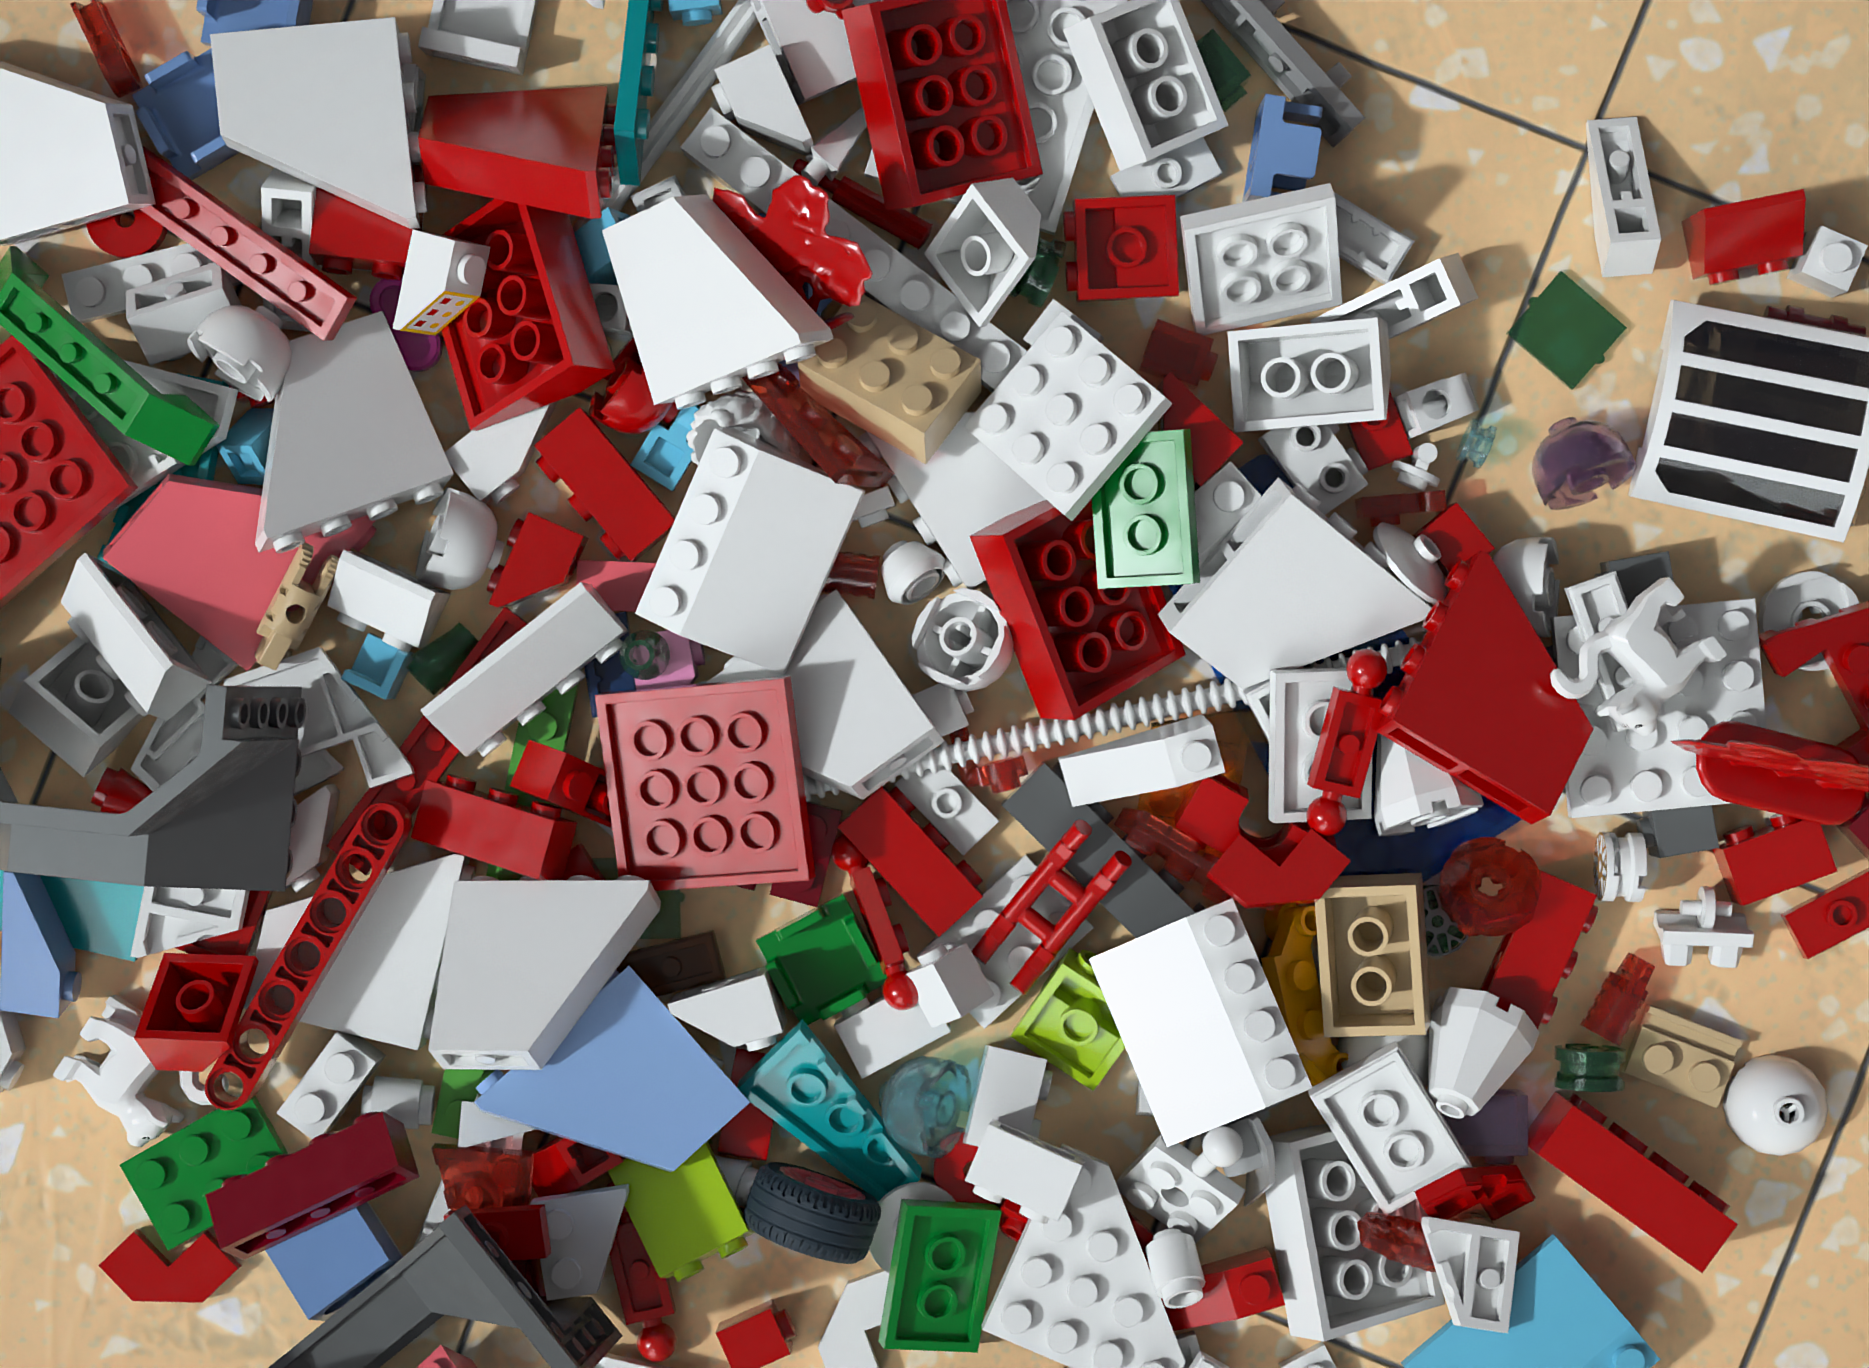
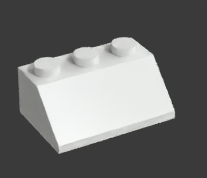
M1130 0L1063 30L1120 171L1149 161L1229 126L1179 0Z
M1375 317L1227 331L1234 432L1387 419L1391 377L1388 321Z
M84 553L77 559L61 600L62 605L72 616L67 621L68 625L85 643L90 641L100 652L96 657L98 664L110 677L115 680L118 678L122 680L129 689L124 694L126 700L140 715L145 717L150 714L168 721L212 682L130 579L113 566L87 553Z

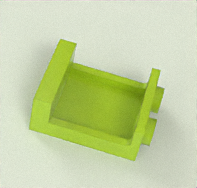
M711 1138L673 1172L631 1159L624 1160V1162L608 1171L615 1186L629 1185L630 1192L624 1205L660 1278L675 1276L677 1282L683 1281L704 1270L702 1260L718 1252L721 1259H724L743 1250L748 1246L745 1238L755 1233L748 1227L744 1214L710 1147V1144L713 1143Z

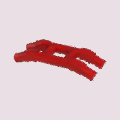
M1081 819L1076 820L1067 832L1062 835L971 950L973 956L986 965L1017 926L1018 922L1042 941L1009 983L1024 996L1093 909L1132 865V859L1126 852L1116 851L1094 875L1086 887L1063 871V867L1092 834L1091 826ZM1048 885L1072 902V905L1055 925L1031 907Z

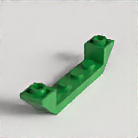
M9 246L0 262V325L124 435L184 464L195 466L220 425L188 396L182 394H161L46 293L42 287L50 275L17 246Z

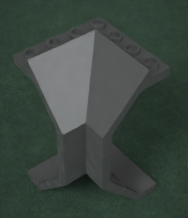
M0 658V672H1V661H2V658ZM207 685L202 743L198 755L192 762L135 807L122 814L18 803L0 767V870L147 887L286 891V880L291 873L293 864L292 851L289 849L291 828L294 826L297 817V803L294 799L295 779L299 775L302 763L301 751L298 748V728L302 727L306 716V703L304 698H301L302 687Z
M465 1204L441 1222L432 1233L390 1269L268 1368H380L444 1315L521 1329L551 1368H594L623 1335L592 1297L576 1296L547 1301L546 1296H538Z

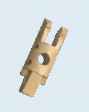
M305 542L299 546L256 630L257 634L262 635L263 638L255 652V658L259 664L275 671L287 650L292 648L297 651L334 580L339 562L338 557L330 554L323 562L313 585L301 580L312 560L314 546ZM292 605H300L294 612L287 611Z

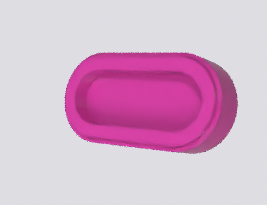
M403 277L400 280L381 279L375 284L370 294L369 302L372 313L383 311L408 370L423 372L431 369L438 363L443 351V343L439 333L434 336L393 329Z

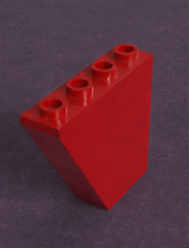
M608 86L428 96L418 135L424 182L427 185L590 219L601 218L604 199L612 198L611 176H615L614 155H617L614 138L617 103H609Z
M1480 550L1467 561L1459 559L1449 572L1444 585L1450 589L1443 603L1437 601L1428 612L1422 625L1428 631L1421 645L1415 643L1408 651L1400 667L1406 673L1399 687L1392 686L1378 708V712L1383 717L1376 732L1436 768L1450 774L1461 783L1532 825L1552 814L1594 728L1577 700L1565 698L1557 693L1552 686L1550 673L1553 669H1557L1555 663L1491 556Z

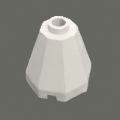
M1378 733L1374 820L1379 836L1415 832V826L1427 825L1428 829L1441 826L1474 814L1478 811V808L1484 805L1480 793Z
M1449 987L1443 997L1439 996L1436 999L1431 1011L1428 1051V1094L1435 1102L1436 1108L1449 1117L1463 1118L1465 1115L1473 1116L1480 1111L1531 1053L1540 1033L1524 1010L1512 1004L1508 1012L1496 1007L1499 997L1487 991Z

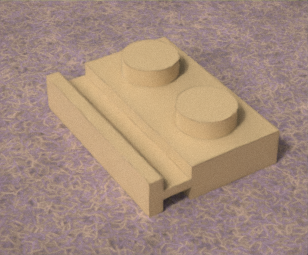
M1646 1004L1641 1024H1638L1621 1071L1718 1108L1735 1064V1056L1738 1048H1741L1743 1041Z

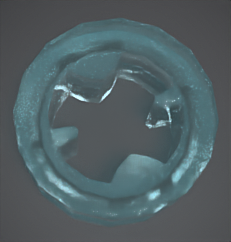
M1473 418L1462 437L1457 450L1456 460L1463 462L1464 459H1470L1473 462V467L1480 469L1491 449L1497 427L1490 425L1486 429L1482 428L1479 425V420Z

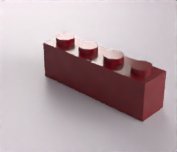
M375 1111L357 1117L353 1125L337 1133L331 1132L316 1136L309 1142V1146L295 1153L280 1154L272 1157L265 1163V1167L248 1175H236L226 1179L222 1183L221 1188L206 1194L205 1197L220 1250L245 1260L419 1178L420 1175L404 1123L383 1111Z

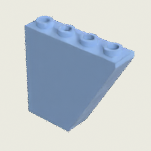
M630 966L621 973L617 970L614 971L542 1070H510L506 1074L501 1070H495L476 1087L481 1096L474 1101V1104L481 1112L669 1172L677 1169L750 1103L678 1020L670 1014V1011Z

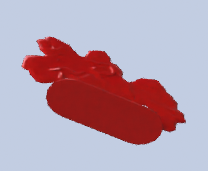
M795 175L779 187L773 189L772 201L768 207L766 217L755 214L743 195L714 187L712 201L815 313L817 312L820 300L831 298L849 307L860 305L861 298L865 293L864 281L871 279L873 273L857 242L826 233L825 228L829 223L830 215L828 209L829 196L824 190L812 186L811 181L804 176ZM805 282L810 284L813 293L808 300L802 287ZM845 312L824 320V322L832 330L853 319L855 316L851 312Z
M1722 721L1710 727L1701 740L1679 739L1670 741L1685 751L1696 753V770L1701 784L1712 796L1726 802L1823 825H1840L1856 815L1862 807L1866 792H1869V767L1861 765L1851 752L1839 746L1738 721Z

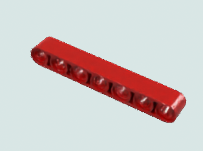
M383 801L367 807L361 814L240 1020L230 1048L217 1059L206 1079L205 1094L209 1102L216 1108L234 1110L250 1101L258 1093L409 836L412 828V817L409 810L403 804L396 801ZM381 810L390 812L397 820V830L391 838L381 836L375 829L374 820ZM354 854L365 856L371 863L372 872L366 881L355 879L349 871V862ZM328 898L339 899L344 904L346 916L341 924H334L326 919L324 904ZM303 941L311 942L318 947L320 961L316 967H308L301 962L298 956V949ZM277 985H284L293 992L295 1003L291 1010L280 1009L275 1004L273 992ZM251 1029L262 1030L267 1035L269 1047L266 1053L260 1054L250 1048L248 1034ZM226 1072H232L241 1078L243 1082L241 1096L229 1095L224 1090L222 1079Z

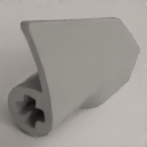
M1253 1114L1221 1125L1234 1129L1243 1141L1241 1158L1234 1165L1222 1168L1226 1177H1235L1246 1173L1244 1207L1252 1204L1275 1183L1273 1143L1259 1117ZM1209 1131L1201 1133L1200 1137L1202 1144L1204 1137Z

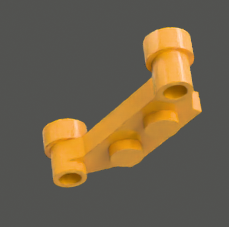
M1296 903L1275 904L1267 910L1264 918L1266 934L1273 943L1269 955L1261 958L1264 974L1313 1087L1344 1070L1341 1063L1348 1060L1349 1054L1340 1053L1331 1043V1038L1324 1037L1321 991L1311 949L1313 936L1317 935L1315 906L1300 907Z

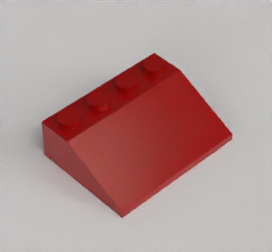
M882 0L841 10L886 211L916 207L963 195L972 183L1014 178L1015 181L1043 174L1006 0Z
M493 199L442 234L490 247L480 297L441 330L470 430L479 431L580 393L615 371L568 214Z
M1092 498L1073 521L1062 514L1048 500H1044L1007 515L969 536L994 601L1000 609L999 613L1007 621L1013 639L1014 652L1041 719L1076 720L1186 655L1182 642L1169 633L1158 615L1167 604L1161 586L1098 589Z

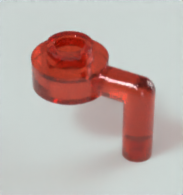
M963 727L950 733L951 744L955 743L956 737H959L962 742L968 741V727ZM1024 755L1008 757L982 765L975 764L973 760L966 761L965 767H961L957 763L961 781L965 786L974 787L980 785V787L990 785L992 794L1021 787L1019 777L1028 775Z

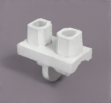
M1701 886L1697 894V900H1681L1680 911L1655 910L1653 924L1660 938L1662 957L1667 965L1687 966L1691 964L1693 946H1709L1708 959L1712 965L1723 968L1738 967L1743 947L1753 948L1754 932L1753 930H1748L1745 914L1732 913V902L1716 901L1715 892L1712 887Z

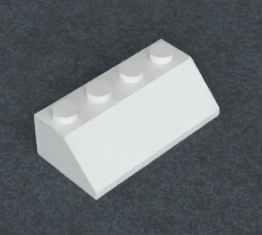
M580 582L420 711L464 756H472L479 752L484 758L507 740L502 732L518 720L524 726L543 712L546 707L541 701L556 689L563 695L582 681L586 676L582 673L581 669L594 658H597L602 664L621 650L625 645L620 638L628 630L592 584Z

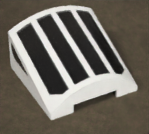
M1671 299L1660 346L1663 354L1643 446L1638 447L1628 496L1844 543L1869 468V336Z

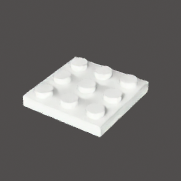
M1331 183L1180 216L1192 322L1197 337L1342 305L1336 201Z
M1061 311L964 425V428L1062 514L1073 521L1172 403L1066 313Z

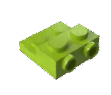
M1069 947L1043 984L1040 993L1015 1026L1010 1037L1043 1059H1047L1049 1063L1094 1091L1125 1049V1046L1089 962L1090 958L1097 955L1089 950H1081L1080 953H1077Z

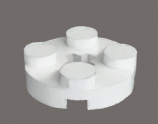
M1818 571L1794 573L1778 581L1761 598L1758 616L1759 633L1769 630L1780 631L1794 627L1795 622H1798L1803 617L1802 610L1809 607L1812 614L1820 613L1822 618L1839 613V609L1859 604V601L1852 589L1846 584L1840 583L1834 577L1828 576V574ZM1819 653L1798 669L1802 671H1820L1829 667L1822 653Z

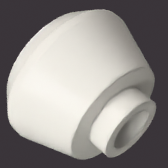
M899 541L892 545L883 555L884 562L881 566V574L887 595L892 602L904 605L916 603L934 591L945 576L943 570L945 558L940 553L918 541Z

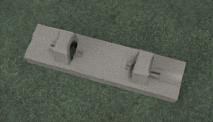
M1201 0L1292 102L1323 107L1322 118L1318 124L1312 125L1321 129V135L1333 148L1347 137L1365 118L1340 90L1343 84L1352 77L1351 74L1340 62L1325 73L1275 18L1274 15L1285 3L1284 0Z

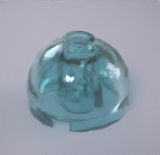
M919 1056L900 1065L888 1081L883 1084L879 1093L882 1119L886 1132L901 1148L917 1155L940 1159L952 1151L964 1130L963 1127L956 1126L960 1111L969 1112L971 1105V1081L968 1070L964 1065L956 1064L955 1061L946 1058Z

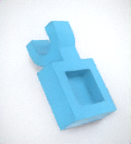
M696 405L681 409L670 429L658 423L650 431L630 465L669 490L675 491L692 463L691 453L694 450L688 446L686 435L689 431L693 430L690 424L695 421L694 413L700 409V406Z

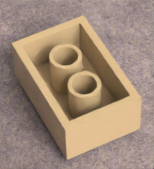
M863 295L860 305L852 307L843 305L835 314L836 316L845 312H851L855 317L831 330L834 339L814 347L816 356L798 362L801 394L922 463L927 464L981 393V360Z
M1422 873L1338 876L1319 901L1315 903L1324 1037L1426 1035L1431 1023V1005Z

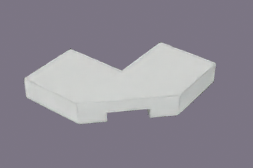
M883 1269L847 1282L818 1345L825 1368H880L866 1330L881 1325L889 1273Z

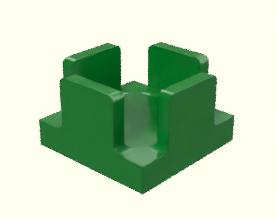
M844 893L756 939L767 961L765 967L788 1010H793L799 1022L803 1019L807 1025L820 1018L825 1020L867 998L868 993L883 986L887 979V976L883 974L876 952Z

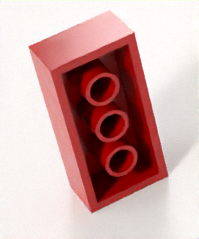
M1554 1092L1520 1140L1562 1173L1696 1270L1703 1273L1738 1225L1725 1215L1730 1205L1695 1180H1693L1689 1187H1686L1684 1184L1689 1178L1687 1174L1655 1151L1651 1153L1649 1158H1646L1643 1154L1648 1149V1146L1614 1121L1606 1129L1602 1124L1608 1117L1574 1092L1568 1100Z

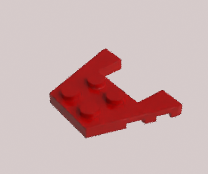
M1869 601L1839 609V613L1817 620L1809 618L1795 622L1794 627L1784 630H1769L1758 635L1759 645L1773 672L1781 677H1786L1813 657L1822 653L1860 726L1858 731L1836 746L1851 752L1861 765L1869 767Z

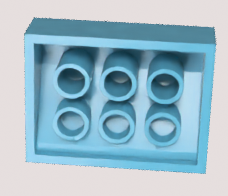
M1552 1234L1516 1264L1508 1333L1455 1326L1451 1319L1401 1361V1364L1404 1368H1651L1661 1359L1558 1238Z

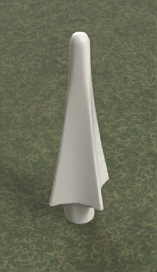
M863 106L811 147L812 152L805 157L810 163L802 170L801 174L809 179L812 185L816 186L825 175L831 181L834 179L851 149L867 127Z

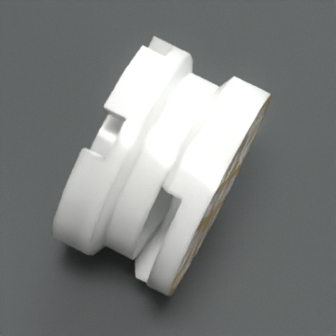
M1599 832L1597 835L1593 873L1595 892L1599 901H1614L1616 897H1624L1625 901L1641 902L1644 898L1646 888L1641 886L1643 877L1647 876V849L1642 833L1627 832L1624 837H1616L1613 832Z

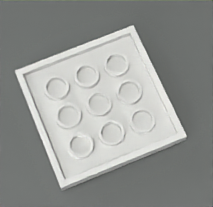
M1755 598L1677 605V607L1683 609L1686 616L1678 623L1667 622L1662 626V629L1670 637L1674 645L1692 635H1696L1699 640L1714 636L1727 655L1718 662L1707 663L1703 661L1694 671L1685 687L1662 703L1666 715L1657 718V727L1654 732L1645 736L1632 729L1614 732L1609 715L1598 717L1594 713L1595 709L1604 702L1597 681L1590 693L1580 699H1576L1594 730L1565 786L1569 818L1730 804V802L1712 796L1701 784L1696 770V753L1685 751L1670 741L1679 739L1701 740L1710 727L1722 721H1738L1767 729ZM1574 615L1550 617L1554 663L1569 678L1575 679L1580 673L1579 654L1580 648L1584 643Z

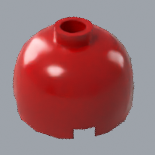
M633 336L614 358L615 371L604 377L608 381L604 396L595 391L591 399L589 413L594 419L620 433L639 434L653 429L661 420L665 423H670L679 410L675 402L654 405Z

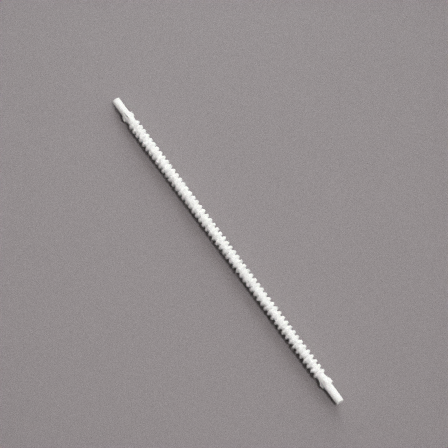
M1411 637L1409 644L1403 645L1401 641L1397 640L1393 648H1388L1385 643L1381 644V650L1377 652L1386 660L1387 673L1391 674L1395 666L1401 667L1411 647L1415 643L1421 645L1422 641L1417 642L1414 637ZM1339 653L1337 660L1331 661L1328 656L1324 658V662L1321 664H1317L1315 661L1307 667L1302 666L1297 669L1347 667L1350 657H1345L1343 653ZM1225 678L1223 685L1217 686L1215 681H1211L1210 687L1207 689H1203L1200 684H1197L1196 690L1193 692H1189L1186 687H1183L1179 695H1174L1173 691L1169 690L1165 698H1160L1155 693L1151 701H1146L1144 697H1140L1137 704H1132L1130 700H1126L1125 706L1117 707L1115 703H1112L1110 709L1106 711L1101 706H1098L1096 713L1089 714L1088 712L1076 720L1054 719V722L1047 723L1045 719H1040V725L1032 726L1031 722L1028 721L1024 729H1018L1017 725H1012L1010 732H1004L1002 728H998L996 735H990L988 731H984L983 737L976 739L974 734H970L969 740L966 742H962L959 737H956L954 744L948 745L944 740L940 747L934 748L898 775H902L905 780H908L912 772H917L918 776L922 777L926 769H931L932 773L936 774L940 766H945L949 771L954 763H959L961 767H965L968 760H973L975 764H979L980 758L988 757L989 761H993L994 755L999 753L1004 758H1007L1009 751L1016 750L1017 754L1021 755L1023 748L1030 747L1031 751L1035 752L1037 745L1044 744L1045 748L1049 749L1053 741H1058L1063 746L1067 738H1072L1077 743L1081 735H1087L1088 739H1093L1095 732H1101L1103 736H1107L1109 729H1115L1117 733H1121L1122 727L1129 725L1131 730H1135L1136 724L1139 722H1143L1146 727H1149L1150 721L1153 719H1157L1160 724H1163L1167 716H1172L1173 720L1177 721L1181 713H1186L1191 718L1195 710H1200L1202 714H1206L1207 708L1215 707L1216 711H1221L1223 704H1229L1231 708H1235L1236 702L1243 700L1245 705H1248L1242 693L1245 689H1241L1231 682L1230 679ZM803 774L807 802L811 800V795L818 794L819 798H824L826 791H832L834 795L839 794V789ZM896 776L890 780L891 783L895 782ZM611 826L610 831H611V834H612V837H613V831H612V826Z

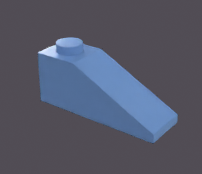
M4 871L0 1010L59 1018L71 1002L77 1001L80 994L82 976L80 972H75L76 952L40 875Z

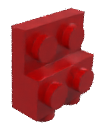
M1175 195L1074 199L1072 202L1073 211L1063 212L1064 241H1074L1075 261L1065 263L1067 292L1076 291V302L1179 296Z

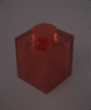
M1157 319L1138 370L1164 379L1171 372L1187 388L1194 390L1198 386L1199 380L1209 382L1219 354L1210 351L1214 341L1213 338Z

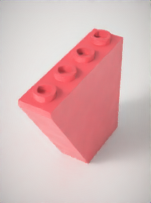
M168 474L103 551V559L248 671L257 662L255 652L263 638L262 635L257 634L256 630L299 547L283 553H276L275 548L258 552L255 539L262 488ZM368 515L351 520L352 526L338 534L324 537L320 531L304 537L305 543L314 546L312 560L301 580L313 585L323 562L330 554L340 558L343 550L350 551L352 548L357 552L362 550L377 530L372 525L376 520L371 521ZM292 605L287 611L294 612L300 605Z

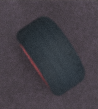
M770 1162L760 1167L756 1173L747 1204L744 1208V1219L748 1227L760 1236L796 1252L843 1264H854L866 1257L881 1217V1207L877 1199L864 1190L811 1169L782 1162Z

